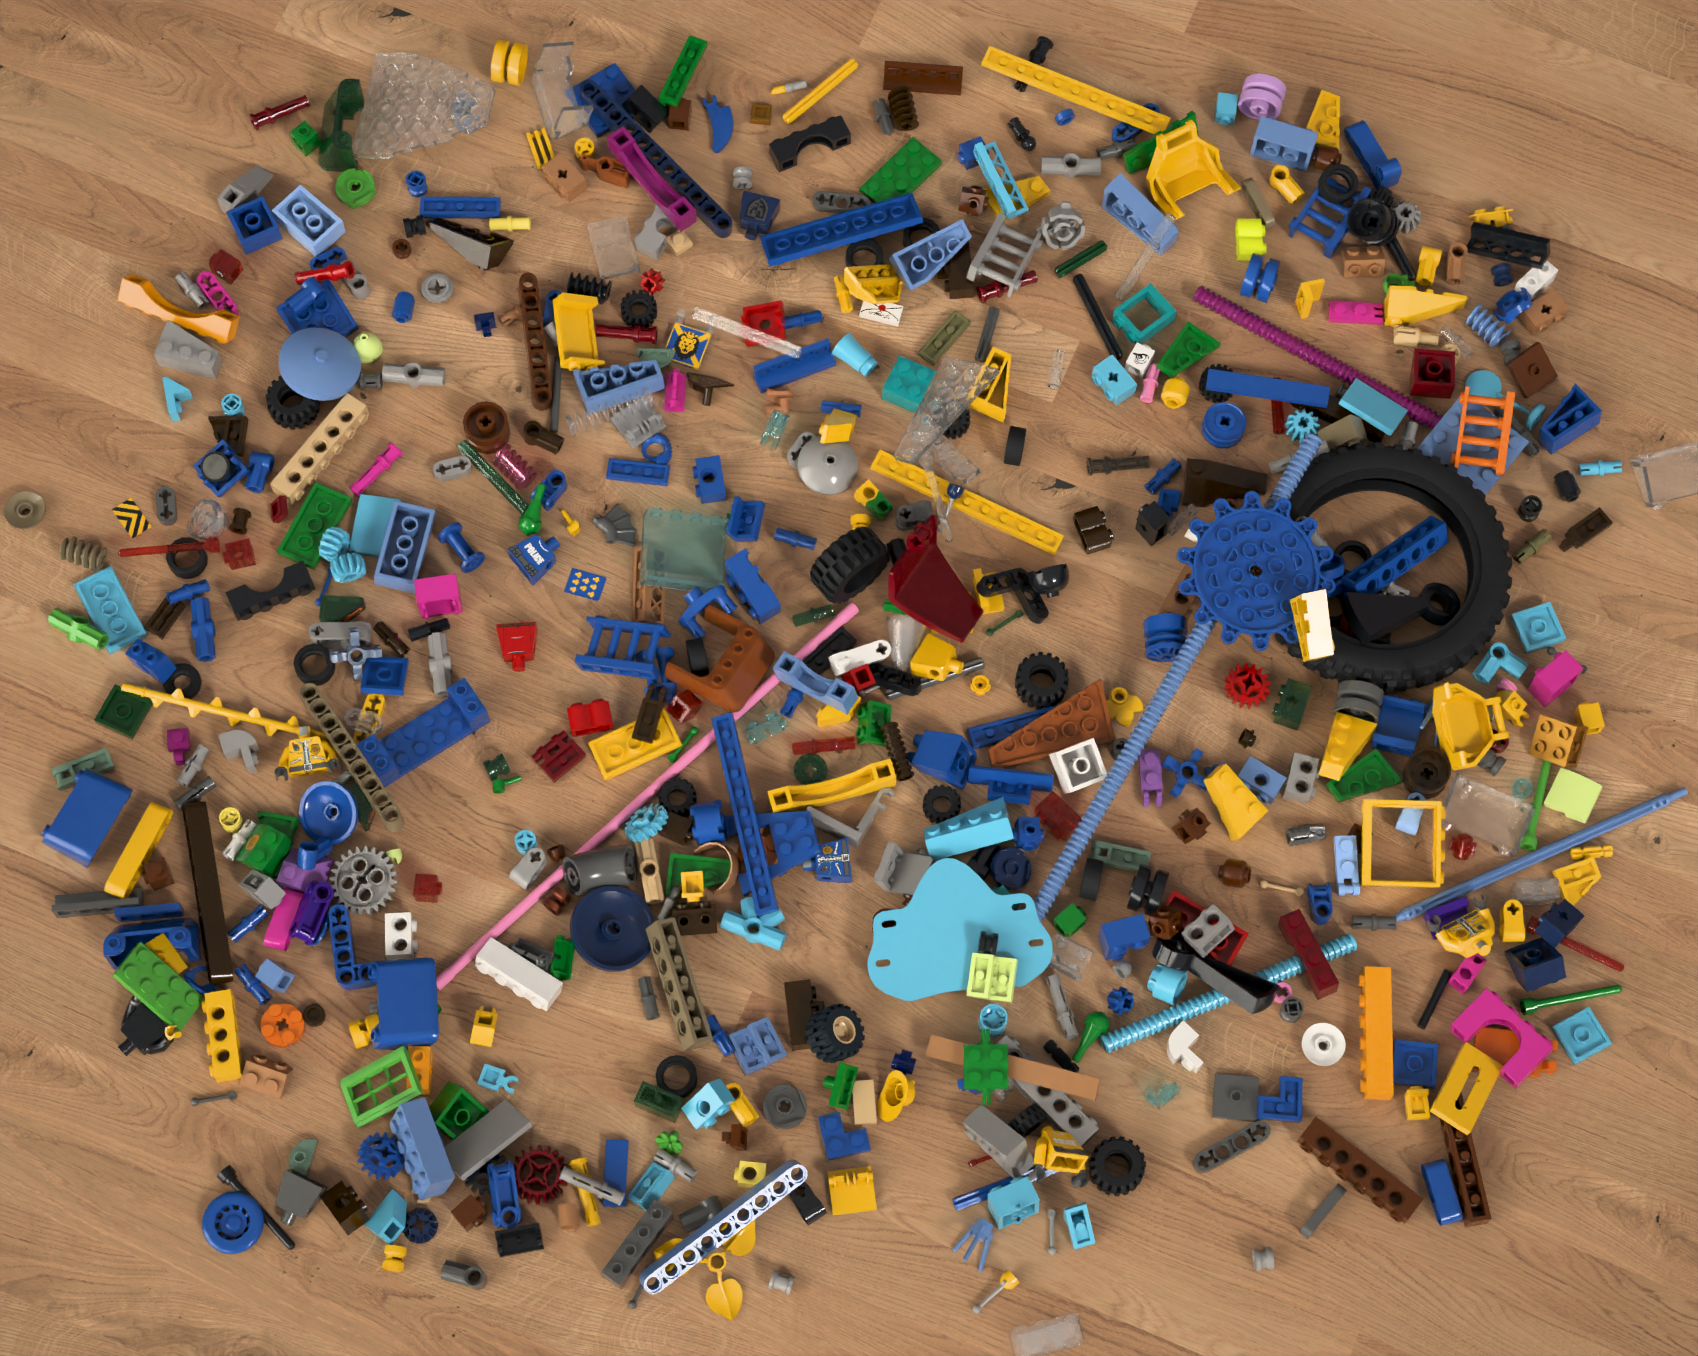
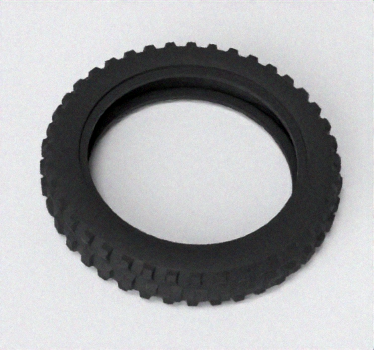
M1359 443L1347 449L1346 447H1340L1337 450L1329 451V453L1325 452L1313 459L1309 467H1306L1307 471L1303 472L1304 476L1297 483V488H1294L1291 498L1288 499L1291 502L1290 517L1293 521H1296L1300 516L1302 519L1303 516L1308 518L1322 505L1349 493L1385 491L1406 496L1436 513L1454 533L1465 557L1468 585L1466 597L1459 612L1444 627L1429 636L1402 644H1375L1369 642L1363 645L1360 640L1341 633L1330 626L1335 646L1334 655L1327 658L1303 661V666L1312 671H1320V677L1324 679H1337L1338 684L1346 680H1359L1374 684L1381 688L1383 692H1393L1395 688L1398 692L1415 688V686L1417 688L1433 684L1434 681L1438 682L1452 675L1459 668H1464L1474 655H1478L1483 650L1484 643L1490 642L1496 632L1495 625H1500L1504 617L1501 611L1507 607L1510 595L1507 593V589H1510L1512 586V577L1508 575V571L1512 568V558L1507 556L1510 546L1509 541L1503 538L1504 527L1502 522L1497 521L1495 518L1497 511L1494 506L1488 505L1485 502L1486 495L1482 490L1475 489L1472 486L1473 481L1468 476H1460L1457 473L1456 467L1442 464L1441 458L1435 455L1432 457L1422 455V450L1416 448L1414 450L1409 448L1404 450L1403 445L1395 444L1394 446L1385 447L1384 443L1368 444L1365 447L1364 443ZM1252 566L1250 569V573L1253 576H1260L1261 571L1258 567ZM1275 634L1276 640L1281 645L1288 647V654L1303 660L1299 640L1295 643H1288L1281 634Z

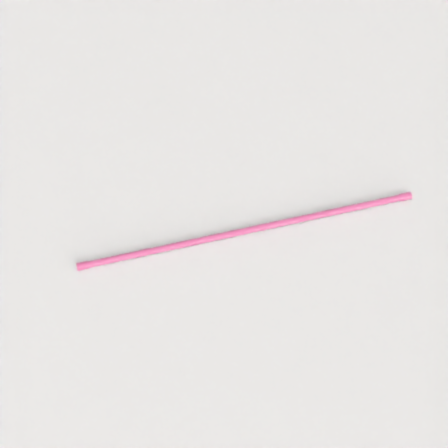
M852 602L849 603L838 613L837 617L793 656L802 661L805 660L834 632L859 612L857 606ZM775 673L752 693L740 711L731 712L734 715L735 722L780 682ZM714 728L574 854L596 849L630 816L658 793L661 786H664V782H669L671 778L679 774L716 740ZM562 865L455 962L436 976V984L439 991L476 957L491 937L496 939L564 878Z

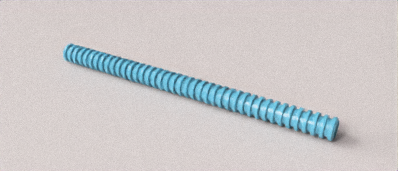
M1347 933L1346 936H1340V939L1335 938L1334 941H1328V944L1323 943L1320 948L1326 959L1330 962L1333 958H1339V955L1344 956L1345 953H1351V950L1356 951L1357 943L1354 936ZM1297 954V957L1294 955L1291 959H1285V962L1280 961L1279 964H1273V967L1262 968L1261 972L1255 971L1254 975L1277 984L1278 981H1284V978L1289 979L1290 976H1296V973L1301 974L1305 969ZM1212 989V992L1207 991L1206 995L1202 993L1199 995L1200 997L1195 996L1193 1000L1183 1001L1181 1005L1176 1004L1174 1008L1171 1006L1169 1010L1164 1009L1162 1013L1159 1011L1156 1015H1150V1018L1145 1017L1143 1021L1140 1019L1138 1023L1132 1022L1131 1026L1128 1024L1126 1028L1120 1027L1119 1031L1108 1032L1107 1036L1101 1035L1100 1040L1104 1050L1109 1054L1111 1050H1118V1047L1123 1048L1124 1045H1130V1042L1135 1043L1137 1039L1140 1041L1142 1037L1147 1038L1149 1034L1154 1035L1155 1032H1161V1029L1166 1030L1168 1026L1171 1028L1173 1024L1179 1025L1180 1021L1191 1020L1192 1016L1203 1015L1204 1011L1210 1012L1211 1008L1215 1010L1216 1006L1222 1007L1223 1003L1227 1005L1229 1001H1233L1216 989Z

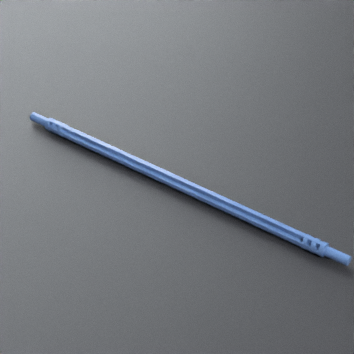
M1682 787L1669 794L1663 793L1660 796L1401 909L1399 913L1392 915V917L1396 916L1397 923L1402 920L1408 921L1431 909L1668 806L1670 802L1687 795L1688 792L1685 787Z

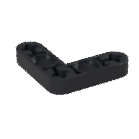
M1022 568L984 576L976 585L977 592L983 597H992L1014 591L1028 618L1033 623H1042L1049 614L1041 596L1031 588L1027 572ZM999 579L1004 580L1007 586L1001 585ZM1024 592L1029 593L1033 599H1028Z

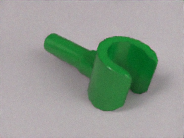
M521 776L506 780L496 779L493 782V792L495 794L505 792V786L521 781Z

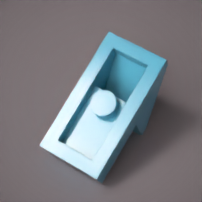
M162 377L169 415L172 422L180 421L179 413L183 412L181 402L193 399L192 394L186 387L168 377Z
M1084 1202L1064 1208L1063 1218L1068 1226L1074 1250L1095 1244L1087 1204Z

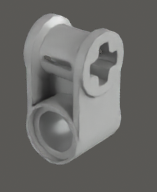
M540 848L530 849L513 868L509 878L525 890H528L547 864L544 852ZM533 857H535V858L540 857V860H541V861H539V862H538V861H534V863H533L532 858H533Z

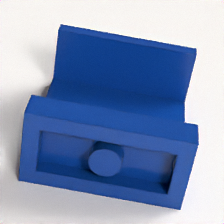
M1384 695L1376 733H1374L1372 748L1409 757L1415 753L1426 704L1416 699L1405 700L1397 695Z

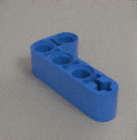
M1361 120L1345 127V137L1375 188L1378 189L1379 186L1389 188L1398 184L1402 172L1399 161L1396 158L1388 160L1367 123Z
M341 904L333 905L329 910L328 916L335 974L340 987L344 990H356L375 986L377 983H372L370 978H363L371 963L356 964L351 918L347 908ZM342 913L341 922L343 925H339V922L337 920L338 914ZM342 933L347 934L345 940H337L338 935ZM343 954L350 955L347 961H340L339 958ZM345 975H352V979L349 982L342 981Z

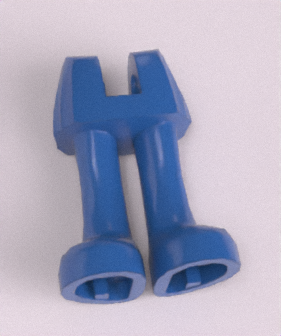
M658 647L655 654L658 661L661 683H657V680L647 679V687L644 688V693L646 696L650 683L655 684V691L651 700L658 701L660 690L662 687H666L667 694L665 699L667 705L672 706L676 703L677 685L665 678V669L669 660L674 657V648ZM648 649L635 654L636 662L642 663V661H645Z

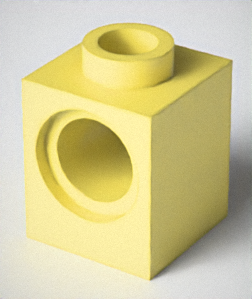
M740 1161L739 1167H735L734 1180L738 1181V1187L752 1188L766 1177L767 1163ZM752 1170L756 1173V1177L748 1180L744 1177L745 1172Z

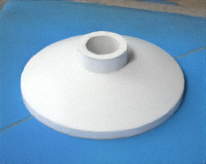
M1314 1024L1303 1035L1302 1050L1307 1059L1316 1065H1333L1341 1059L1345 1052L1344 1036L1338 1028L1331 1024ZM1320 1043L1326 1045L1325 1050L1319 1048Z

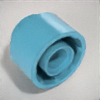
M1157 964L1149 977L1147 988L1153 992V997L1175 1005L1187 982L1188 971L1176 970Z

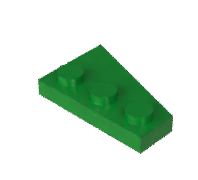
M257 810V818L260 824L269 825L286 834L293 842L299 823L297 817ZM290 850L288 851V853H287V855L285 856V858L283 859V861H284V860L286 859V857L289 855ZM283 861L272 876L273 879H277Z
M670 853L665 896L670 895L676 884H682L681 872L703 871L704 888L723 884L730 873V859Z

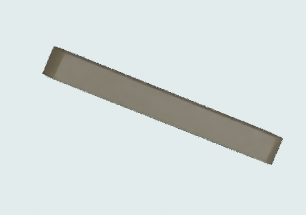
M313 683L304 684L300 688L299 693L306 709L386 829L391 832L400 831L404 826V819L398 806L318 687Z

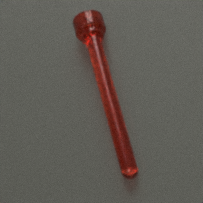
M213 536L205 539L204 542L120 549L118 555L120 557L197 550L219 553L220 544L218 536Z
M1534 916L1530 918L1525 932L1531 935H1538L1535 932L1536 928L1540 925L1537 922L1538 918ZM1565 937L1560 942V944L1618 972L1624 970L1622 963L1572 939Z

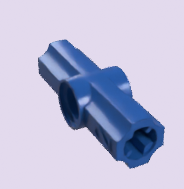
M198 597L191 601L193 619L191 631L195 640L197 660L208 662L216 658L214 644L215 626L213 619H211L209 599Z

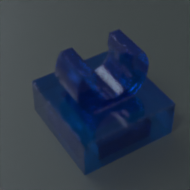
M494 312L474 315L476 330H482L484 337L492 336L491 329L497 328Z

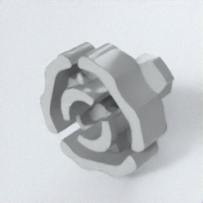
M1062 201L1061 204L1050 209L1048 212L1049 218L1043 217L1041 226L1036 229L1037 234L1039 230L1042 231V237L1045 236L1047 245L1053 249H1058V239L1062 249L1066 250L1074 247L1077 241L1083 238L1086 227L1081 213L1071 208L1070 201ZM1076 220L1079 222L1078 228H1076Z

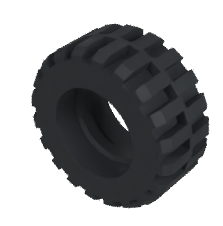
M857 527L855 530L848 531L847 534L840 536L838 540L832 542L822 552L821 556L815 560V564L812 565L810 571L811 581L829 602L837 604L846 602L864 591L867 586L871 585L880 576L890 560L889 549L872 529Z

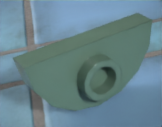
M637 347V356L640 361L656 360L660 369L671 362L676 352L673 349Z
M317 1139L301 1141L293 1148L289 1155L290 1169L308 1176L318 1144Z

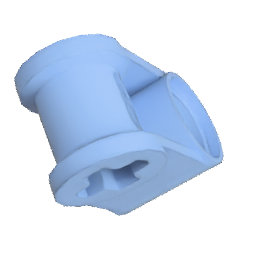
M1416 792L1411 793L1406 799L1426 801L1422 794ZM1402 808L1395 829L1415 836L1424 809Z

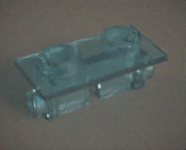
M774 711L764 716L766 720L760 723L756 720L747 724V729L742 732L749 734L746 737L748 743L755 745L767 739L768 737L765 733L767 729L771 736L784 731L787 723L785 719H780L784 714H777Z

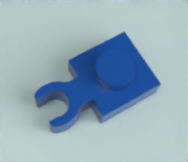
M1160 489L1158 505L1171 518L1170 523H1172V512L1178 513L1181 491Z

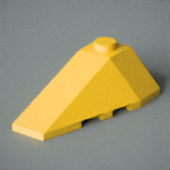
M1389 286L1383 303L1384 326H1406L1464 309L1467 296L1448 292L1439 295L1434 294L1431 289H1426L1425 292L1416 291L1414 286Z

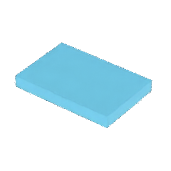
M1357 378L1338 403L1389 436L1393 434L1408 411Z
M360 494L349 553L374 557L380 556L394 501L401 502V499Z

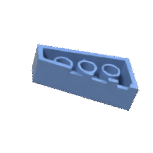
M1121 173L1105 187L1102 208L1162 256L1177 241L1179 233L1177 227Z
M656 360L633 362L626 366L616 364L611 365L610 368L603 369L593 367L587 371L573 370L575 383L588 415L665 389L663 375Z

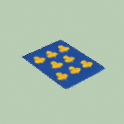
M572 568L564 592L599 601L606 577Z

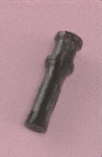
M1104 456L1103 459L1087 458L1088 476H1092L1095 473H1105L1108 475L1111 471L1148 469L1150 467L1149 456L1110 459L1108 456ZM1137 462V464L1121 465V463Z

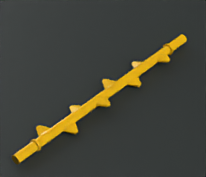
M124 682L121 687V691L151 698L154 707H158L165 701L188 707L191 717H195L202 710L226 716L230 726H235L240 720L265 726L267 736H272L277 730L298 734V728L301 727L296 716H292L285 723L261 717L257 707H254L249 713L225 708L222 706L220 697H215L210 704L184 698L181 688H177L173 694L148 689L146 686L140 687ZM311 729L312 737L319 736L321 740L327 741L321 731Z

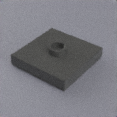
M1215 1073L1212 1118L1256 1122L1259 1078Z

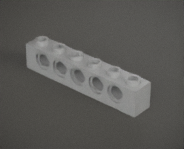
M1005 1035L997 1043L1008 1044V1055L1036 1062L1032 1055L1029 1053L1025 1054L1020 1049L1021 1045L1013 1037L1010 1039ZM1008 1078L1032 1104L1036 1103L1047 1116V1120L1058 1131L1071 1134L1081 1147L1085 1146L1097 1134L1099 1130L1097 1127L1098 1123L1090 1115L1087 1117L1081 1111V1105L1075 1100L1071 1101L1066 1096L1067 1093L1047 1088L1050 1093L1043 1096L1038 1092V1089L1042 1086ZM1055 1103H1062L1065 1106V1110L1056 1111L1053 1105ZM1076 1118L1080 1121L1081 1125L1079 1127H1072L1069 1124V1120Z

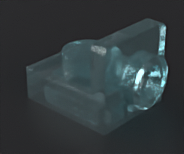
M1173 1082L1170 1086L1167 1083L1159 1089L1158 1095L1151 1086H1148L1145 1090V1099L1152 1107L1156 1106L1160 1109L1179 1094L1180 1087L1176 1082Z

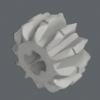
M1401 200L1399 204L1395 202L1392 205L1391 209L1397 214L1399 220L1398 233L1401 230L1405 234L1409 233V230L1414 232L1421 222V211L1417 210L1418 206H1412L1411 200L1407 203Z

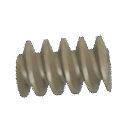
M75 536L70 541L68 537L63 540L59 551L61 560L67 559L70 563L74 562L76 565H82L84 568L90 567L93 571H100L107 557L106 547L99 551L100 546L96 544L92 549V542H87L84 546V539H80L77 543V537Z

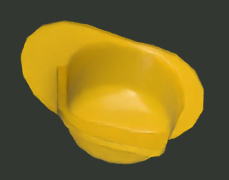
M899 1070L892 1071L888 1075L877 1102L878 1115L886 1122L897 1118L902 1108L910 1105L915 1098V1081L906 1078L903 1072Z

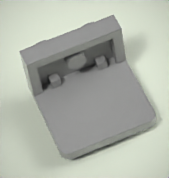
M888 842L886 849L883 851L879 868L875 872L874 881L885 892L913 895L923 875L934 864V860L929 856L905 853L896 843Z

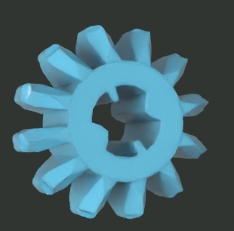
M1305 408L1302 409L1301 413L1295 410L1293 415L1290 414L1287 417L1285 428L1288 430L1286 434L1287 436H1292V442L1298 439L1299 443L1302 444V440L1306 439L1305 435L1307 433L1318 434L1317 431H1319L1320 425L1317 423L1319 419L1318 417H1312L1313 411L1307 414Z
M332 526L328 528L325 534H322L320 546L318 547L320 550L319 555L326 559V561L332 562L335 557L347 554L351 542L349 539L350 534L339 527Z
M347 553L335 557L330 563L332 576L335 581L340 583L356 581L366 574V564L361 554Z

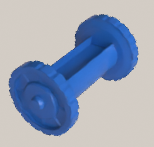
M455 522L440 532L438 540L440 543L450 544L463 561L460 569L463 573H468L483 563L485 555L483 552L475 553L460 534L463 528L459 522Z

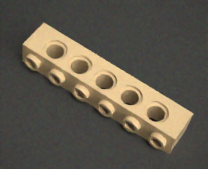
M347 393L270 483L273 492L278 496H286L287 502L291 505L296 500H300L304 495L305 489L309 485L314 484L317 475L329 466L330 460L334 455H338L341 452L344 443L355 435L356 429L360 424L363 425L369 417L367 405ZM347 417L351 418V420L347 422L343 421ZM334 432L339 433V434H338L337 436H335V437H331V436H330V435H331L332 433H334ZM322 447L326 448V449H325L324 451H322V452H318V451H317L319 448H322ZM307 463H313L310 467H304ZM294 478H300L298 482H291Z

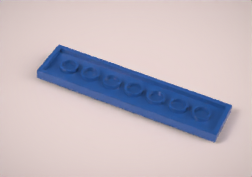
M908 193L759 237L769 267L906 227L915 226L923 223V218L913 193Z

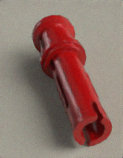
M345 261L344 264L338 265L331 263L326 268L296 272L295 276L298 277L294 278L298 285L303 284L306 279L312 276L318 281L330 279L335 282L340 278L352 279L355 275V269L351 261Z

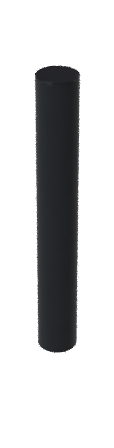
M1444 969L1417 1026L1425 1030L1451 977V971Z

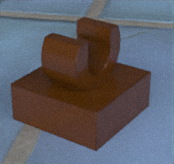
M731 1124V1132H722V1141H726V1144H730L737 1151H746L748 1129L740 1124Z

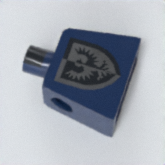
M743 191L740 228L746 230L745 237L747 239L756 240L758 233L768 234L780 211V199Z

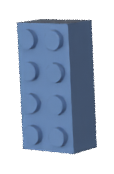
M394 501L374 574V585L415 594L414 580L420 578L435 522V510Z
M423 1097L401 1103L390 1121V1129L397 1137L398 1151L404 1156L406 1172L411 1175L413 1181V1191L415 1194H418L420 1201L445 1194L455 1176L426 1098Z

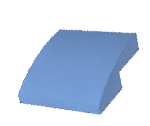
M768 1017L753 1022L748 1027L727 1036L734 1048L733 1053L745 1076L787 1056Z

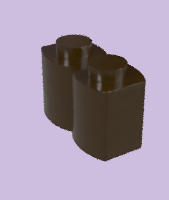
M1098 506L1074 513V525L1087 555L1111 547L1114 540L1111 529H1107L1104 524L1106 517L1104 512L1099 510Z

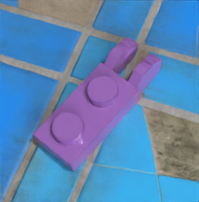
M1160 749L1140 750L1141 755L1138 757L1143 806L1149 807V792H1156L1157 807H1162L1163 787Z

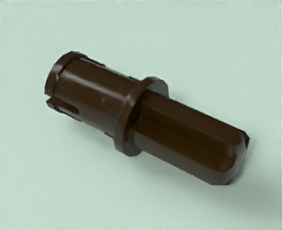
M382 621L374 626L373 630L385 641V645L390 646L400 658L404 657L403 653L406 655L410 651V647L398 637V633L391 631Z

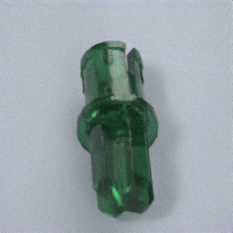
M831 603L815 609L811 607L808 611L793 615V623L795 627L812 622L816 624L818 620L833 617L834 611L825 613V611L833 609Z

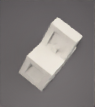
M1182 1021L1171 1033L1167 1043V1055L1173 1065L1180 1059L1182 1066L1186 1070H1192L1196 1074L1204 1062L1189 1048L1197 1041L1199 1034L1185 1021Z

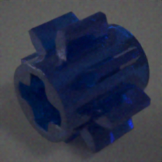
M902 1049L901 1054L895 1053L891 1069L899 1070L905 1076L906 1074L912 1075L916 1059L911 1058L912 1052Z

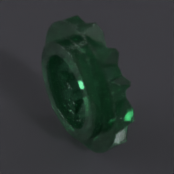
M816 754L801 756L794 765L796 780L802 785L822 782L827 776V764L824 759ZM809 763H811L813 770H817L813 772L812 778H810L808 772H805V770H808Z

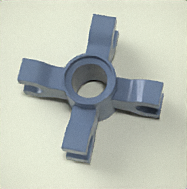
M357 627L348 628L350 643L346 646L345 650H330V660L332 663L348 660L352 664L354 680H362V664L366 661V658L382 657V649L380 645L363 647L359 643ZM353 651H361L358 657H351Z

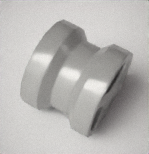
M749 167L735 168L733 170L735 178L733 180V187L738 190L750 189L752 187V180L750 179L752 177V169Z
M1266 1247L1264 1250H1252L1253 1265L1256 1272L1261 1271L1262 1268L1274 1269V1257L1271 1247Z

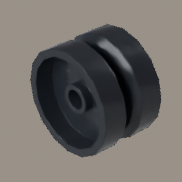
M1140 864L1137 876H1134L1128 894L1130 898L1127 909L1137 912L1140 910L1142 901L1146 900L1144 913L1148 916L1153 914L1159 908L1169 872L1159 869L1156 871L1154 880L1150 881L1151 867Z

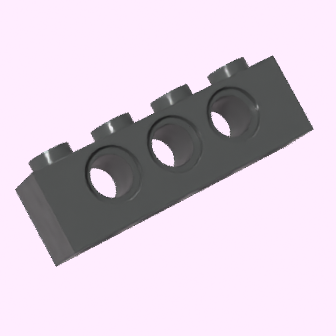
M654 1199L602 1270V1276L621 1290L674 1217L673 1212Z

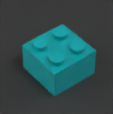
M899 355L882 388V399L919 415L936 382V371Z

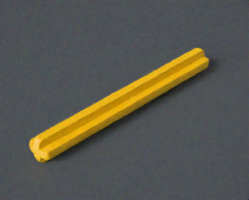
M853 58L849 59L782 115L784 122L791 124L858 68L857 61Z

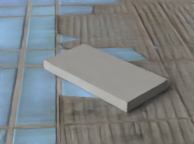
M504 1100L444 1147L453 1172L464 1181L532 1127L531 1122L507 1100Z

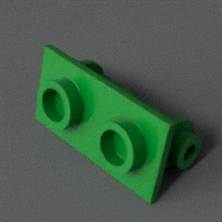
M557 935L553 941V953L558 958H552L549 974L559 981H566L571 979L575 947L571 938L565 939V936Z

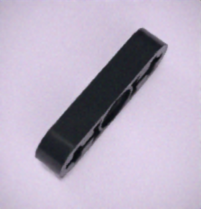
M879 663L869 664L876 682L874 685L908 696H916L922 691L921 679L918 676ZM891 677L899 678L896 682L888 681V679Z

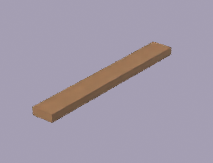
M931 1034L926 1056L964 1066L963 1045L970 1044ZM1008 1055V1078L1096 1101L1101 1079Z

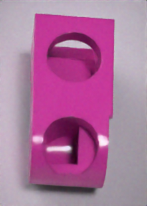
M1478 953L1465 958L1448 981V984L1461 994H1464L1487 960Z

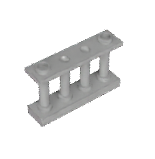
M999 213L974 257L966 278L974 282L977 274L988 276L1010 286L1007 296L1011 297L1014 291L1019 290L1022 283L1020 279L1035 251L1039 252L1042 247V231L1039 230L1035 239L1008 228L1004 224L1006 215ZM1004 234L1031 247L1026 252L1000 241L998 236H1003ZM999 248L1024 260L1021 265H1018L993 254L991 249ZM991 261L1016 272L1012 279L985 267L983 263Z

